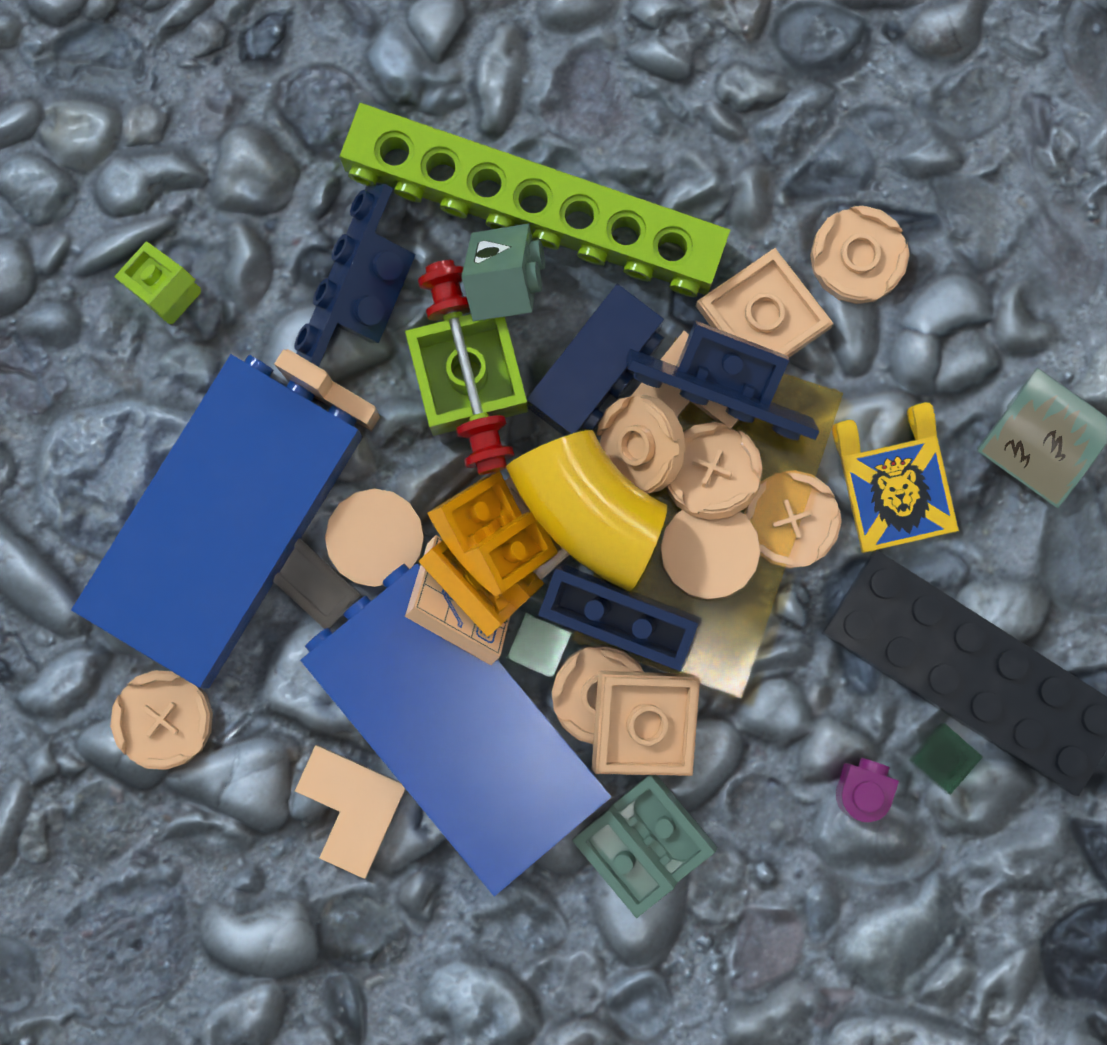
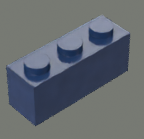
M616 284L527 397L528 409L563 436L584 430L594 431L604 415L599 408L610 394L618 399L634 378L633 374L628 370L626 359L629 350L633 349L652 356L665 338L659 334L664 318L619 284Z
M567 565L555 568L538 614L540 617L680 672L688 661L704 619L637 592H628L606 580Z

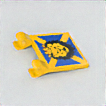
M930 403L916 404L908 408L907 417L915 440L861 453L859 433L854 420L841 421L832 426V435L841 460L862 553L959 531L938 443L935 413Z

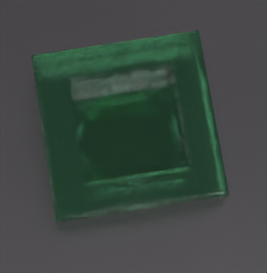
M526 613L507 660L553 678L572 632Z
M940 723L908 761L942 791L951 795L983 756L945 723Z

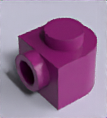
M865 758L860 759L858 767L844 763L836 788V801L841 811L850 818L861 822H874L883 818L891 808L899 783L898 780L887 777L890 767Z

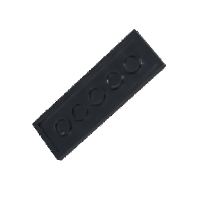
M878 550L872 552L821 633L1072 795H1080L1107 751V696Z

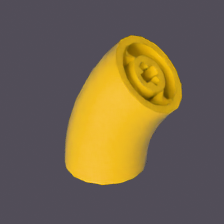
M584 430L555 439L511 461L506 466V469L519 495L535 519L552 539L576 561L599 577L631 592L642 576L657 544L666 518L667 505L636 487L618 470L601 447L593 430Z

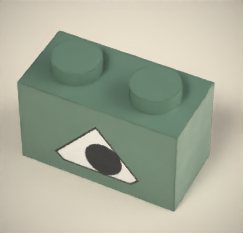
M529 223L471 233L462 272V280L473 321L532 312L535 293L542 291L540 270L545 269V257L541 241H533Z

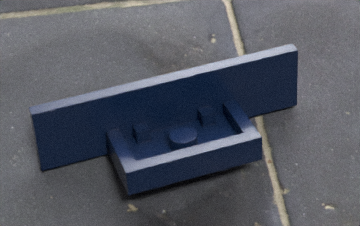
M386 184L368 186L355 197L350 209V215L353 219L347 233L343 234L334 246L332 260L335 262L328 279H324L319 284L314 294L313 304L316 307L310 322L300 329L294 343V349L297 350L296 354L318 367L336 326L370 343L380 342L416 255L375 233L393 190L392 187Z
M696 320L676 366L630 349L626 357L628 370L634 372L633 377L646 385L661 388L662 383L681 389L679 394L696 404L707 405L710 400L727 407L726 412L734 418L748 423H753L755 418L773 424L771 427L773 431L789 439L799 440L800 436L803 435L816 440L819 434V429L812 417L771 402L790 361L787 355Z

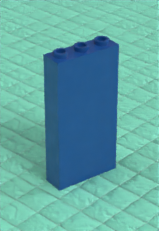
M230 354L71 611L199 688H210L272 587L276 574L280 573L294 550L295 543L299 538H302L363 438L360 431L354 427L357 422L355 418L333 405L329 411H326L312 402L315 397L314 394L291 380L287 386H284L272 379L270 376L274 370L251 355H248L245 361H242Z
M417 563L409 569L406 564H403L383 580L382 583L386 589L371 601L367 596H364L354 603L343 614L348 621L332 633L329 628H326L313 637L305 645L309 653L300 661L495 897L612 796L498 659L492 665H489L405 617L420 566Z

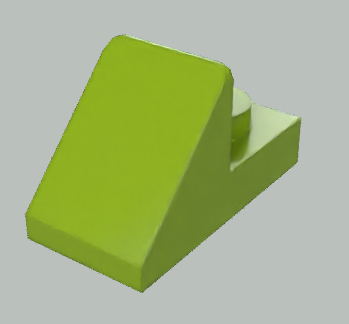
M147 241L114 276L168 324L175 323L201 293V288L194 282L196 280L194 277Z

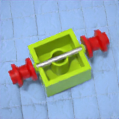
M442 260L426 266V274L419 277L418 283L420 289L429 290L432 293L434 304L426 309L427 318L433 321H444L406 330L405 333L426 416L433 436L456 430L458 437L469 439L473 453L464 459L466 468H477L478 475L491 474L506 469V460L515 456L513 447L501 444L498 431L507 424L506 417L528 412L527 399L505 317L473 321L471 314L463 316L470 312L467 296H463L460 283L463 281L462 272L464 266H455L454 260Z

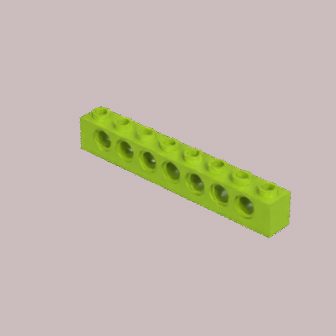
M363 103L358 105L340 153L344 170L349 172L348 177L366 186H374L377 182L395 188L394 193L406 200L421 202L422 198L434 201L440 204L442 211L452 216L467 218V215L471 214L486 219L485 224L492 229L529 223L533 241L540 240L545 248L557 250L561 245L578 251L577 256L586 262L595 265H605L606 261L624 267L623 272L630 277L642 281H651V278L654 277L669 282L671 290L689 297H697L698 293L708 294L730 233V229ZM401 149L409 155L402 164L389 165L384 162L386 154L391 150ZM438 165H448L455 170L452 177L445 181L433 180L429 173ZM485 180L494 181L501 187L499 192L492 197H482L474 189L480 182ZM538 196L547 205L538 213H529L521 208L520 203L526 197ZM581 211L587 213L593 222L584 229H575L566 222V218L573 212ZM628 227L636 232L638 240L631 245H622L614 240L612 233L617 228ZM664 243H675L681 247L684 256L677 261H668L659 254L658 248Z

